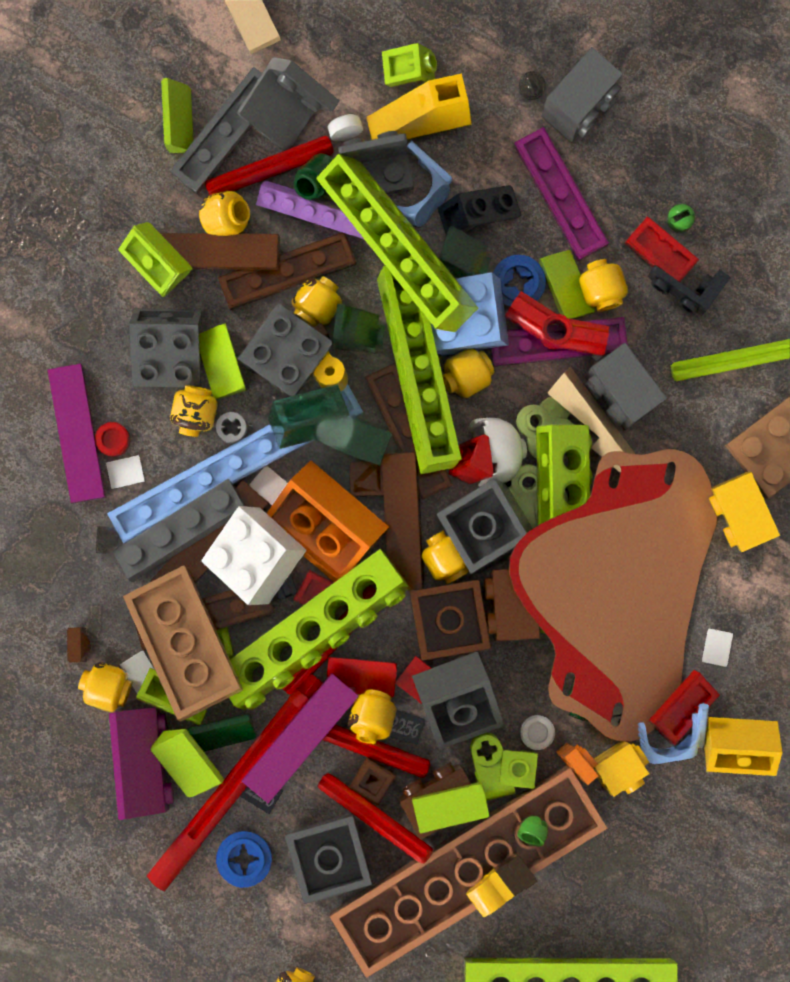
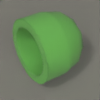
M686 204L675 205L667 215L668 226L675 232H686L695 222V213ZM684 212L689 214V216L677 222L673 218Z
M530 816L522 822L517 836L527 844L541 847L547 838L548 826L540 817Z

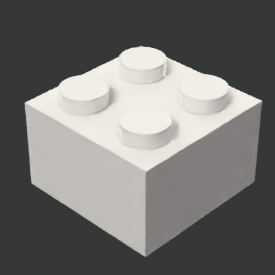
M238 506L201 561L247 605L269 604L307 550L260 507Z

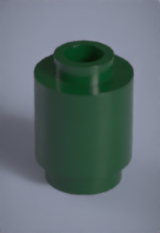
M322 153L316 154L296 172L293 184L295 191L300 197L307 200L316 199L326 192L316 178L333 160L332 157Z

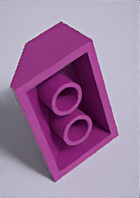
M156 707L109 713L118 820L167 812L169 804L174 803L173 784L167 783L166 769L150 749L162 732L168 731L166 714H160V709Z

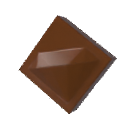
M382 461L350 462V494L354 497L384 496Z
M68 628L67 660L69 663L87 662L91 644L86 636V628Z
M366 757L351 781L349 788L374 804L379 805L395 780L396 774Z

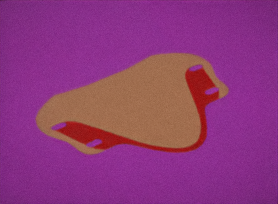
M665 449L645 455L622 451L606 453L598 463L592 493L587 502L576 509L551 518L527 532L516 544L510 556L509 574L514 591L530 616L554 645L555 659L548 687L552 703L562 710L586 718L604 736L617 741L627 742L641 739L638 735V723L644 722L647 734L653 731L655 727L648 720L681 685L685 641L699 576L717 525V516L709 501V497L713 496L712 487L703 466L693 456L675 449ZM669 462H673L676 465L671 485H667L664 482ZM614 465H618L621 468L619 482L616 488H611L609 486L611 470ZM572 672L575 675L573 690L569 696H565L563 694L565 677L567 673ZM617 703H621L623 705V712L620 724L613 726L611 719L614 706Z

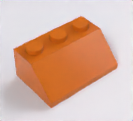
M312 460L290 479L266 513L307 550L303 556L333 582H336L355 568L389 528L387 524Z

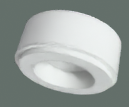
M347 114L332 120L328 125V131L331 140L340 142L361 134L363 126L359 116Z
M532 715L521 724L520 737L527 747L533 750H542L553 742L555 729L548 718L541 715Z

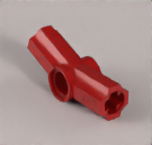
M520 291L504 316L541 340L542 344L549 349L561 348L598 356H604L610 326L569 319L562 314H556L522 291ZM552 324L560 325L564 329L565 336L559 340L552 339L547 333V327Z

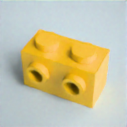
M745 472L711 488L714 495L709 497V501L716 516L723 514L728 527L724 528L723 532L731 548L737 545L739 551L744 552L780 536L752 472Z
M708 717L704 745L707 772L777 776L782 756L778 721Z
M620 741L594 758L598 764L593 768L599 775L597 779L604 790L613 797L622 791H626L627 794L634 792L645 784L643 778L649 774L645 768L649 761L638 745L635 746L634 743L630 744Z

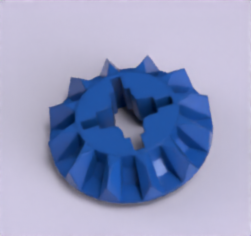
M512 255L503 259L493 272V274L500 278L503 304L510 307L520 293L517 287H505L513 281V269L522 279L532 278L524 284L523 292L538 301L546 285L545 274L540 264L525 255Z
M240 831L229 835L219 846L216 855L217 868L223 879L233 886L242 888L260 883L267 876L272 862L268 843L257 833ZM242 844H245L248 855L259 857V859L249 862L246 874H244V868H242L240 862H235V860L229 861L230 858L240 855L243 848Z

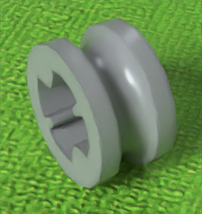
M228 412L221 415L217 420L216 432L224 442L235 444L247 435V423L238 413ZM228 420L232 423L238 420L241 423V426L237 427L238 430H241L240 433L236 436L232 433L227 436L224 435L223 430H226V427L223 426L224 423Z

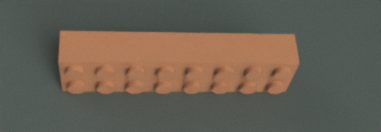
M566 765L535 784L534 789H527L489 813L490 817L475 821L433 847V853L426 863L423 864L414 859L331 910L330 918L366 978L477 910L466 895V892L513 853L517 852L530 871L535 874L608 829L569 766ZM530 816H538L547 823L548 835L544 845L541 847L527 844L517 836L522 822Z

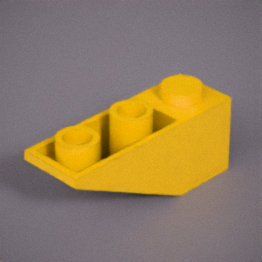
M462 73L427 81L367 116L371 140L378 139L377 136L388 131H397L398 134L406 133L407 139L472 125L469 101Z

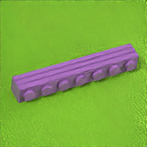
M266 180L261 184L256 205L364 239L335 202L320 197L307 200L300 197L295 189Z

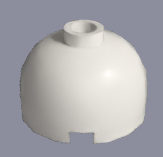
M500 418L472 420L467 433H473V438L483 434L489 436L493 464V476L482 480L478 486L484 485L493 478H497L502 483L508 482L516 476L523 459L526 458L527 446L525 440L520 438L518 431L512 424Z

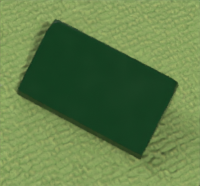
M249 713L187 728V731L203 752L256 738L252 716Z

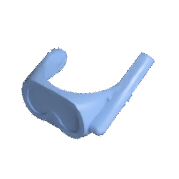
M411 140L407 145V149L418 159L419 165L432 175V186L428 195L419 203L409 207L397 206V208L410 224L421 227L447 199L450 193L449 184L452 182V177Z
M706 703L699 704L698 713L692 714V734H688L682 742L670 748L658 749L651 747L648 743L644 722L638 723L641 750L644 752L649 763L661 764L697 756L698 748H702L705 745L709 705Z

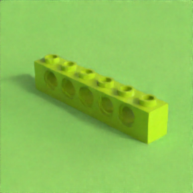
M338 154L316 179L435 329L456 332L479 309L478 306L363 164L357 159Z
M383 266L377 278V283L420 474L452 469L461 460V454L431 323L388 268Z
M545 425L536 427L538 525L582 506L589 499L590 486L593 480L589 452L592 448L589 425ZM565 453L569 458V464L567 468L563 462V457ZM565 488L569 491V500L567 502L564 498ZM539 626V633H545Z
M379 549L231 658L230 662L243 688V691L229 697L233 705L244 711L257 708L266 700L265 695L276 688L278 690L291 683L296 672L303 667L308 669L317 664L322 658L321 654L330 647L337 648L344 644L350 638L349 633L359 626L363 628L371 624L378 617L377 613L387 605L388 607H393L401 602L406 596L405 592L410 587L390 558ZM375 584L377 587L375 595L370 599H363L364 589L369 585ZM342 605H348L347 616L342 620H336V610ZM319 625V636L313 641H308L307 634L309 629ZM286 646H291V657L281 662V650ZM263 666L264 675L262 679L258 682H253V671L257 667Z
M465 957V982H492L497 977H504L510 982H528L533 977H539L544 982H563L569 977H574L579 982H598L605 977L613 979L614 982H634V980L641 977L648 979L649 982H678L677 963L673 958Z

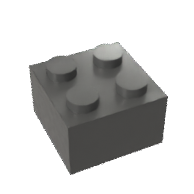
M591 47L548 95L541 117L571 143L578 135L584 138L596 124L594 120L598 117L599 111L601 110L606 113L618 99L617 95L622 89L619 83L623 73Z
M623 343L592 366L585 376L588 381L585 383L588 391L595 400L602 399L608 407V410L605 411L606 415L615 427L618 428L621 425L625 431L667 399L626 343Z
M493 478L437 513L439 520L471 574L482 573L511 555L516 544L527 532L532 530L530 523L507 484L502 483L497 478Z
M478 652L412 676L439 750L504 726L489 678Z
M346 814L287 831L285 834L304 904L372 885L373 879L354 814Z

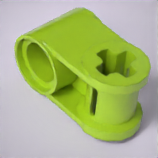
M489 732L474 737L470 744V751L476 771L474 773L476 782H482L486 801L516 794L514 787L503 786L499 782L503 752L499 739ZM488 741L491 746L495 745L496 748L491 750L490 757H485L482 752L477 753V750L482 748L481 742Z

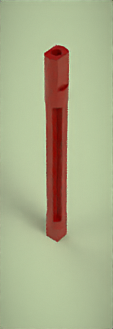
M310 674L298 689L296 688L289 696L288 700L233 767L224 781L147 874V878L154 886L164 892L201 847L204 840L247 788L241 781L323 684L320 679Z

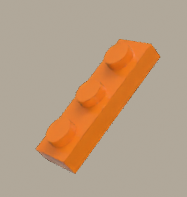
M565 743L555 751L564 763L572 769L575 776L585 784L589 785L599 776L593 769L598 764L585 748L578 745L573 747Z

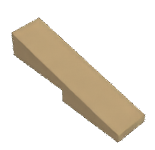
M223 0L250 54L281 41L262 0Z
M570 366L547 393L584 425H589V429L599 437L593 444L592 449L601 457L611 451L635 454ZM614 465L613 467L621 473L620 466Z

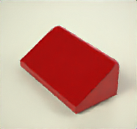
M483 434L459 444L461 460L454 468L449 469V475L468 484H473L493 476L489 436Z
M328 657L327 678L332 673L356 694H365L366 690H378L388 694L390 697H394L397 663Z

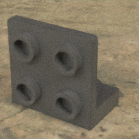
M273 57L237 113L281 150L285 151L293 146L314 112H318L319 109L333 112L340 100L292 60Z
M388 131L377 136L378 139L364 141L363 138H354L345 141L344 146L338 147L339 154L359 160L387 195L414 189L407 157L406 133L398 134L397 131Z
M277 304L238 357V360L253 374L255 372L284 393L294 398L331 349L333 343L286 308Z
M134 308L129 322L133 386H200L199 333L202 325V309Z

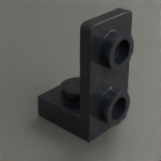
M511 185L458 193L437 208L447 239L458 238L475 226L513 220L521 216V211Z
M656 265L647 276L652 280L651 285L657 291L664 295L672 294L680 300L678 304L684 310L693 315L699 313L701 316L708 310L731 278L722 270H719L714 277L707 274L696 289L701 294L699 296Z

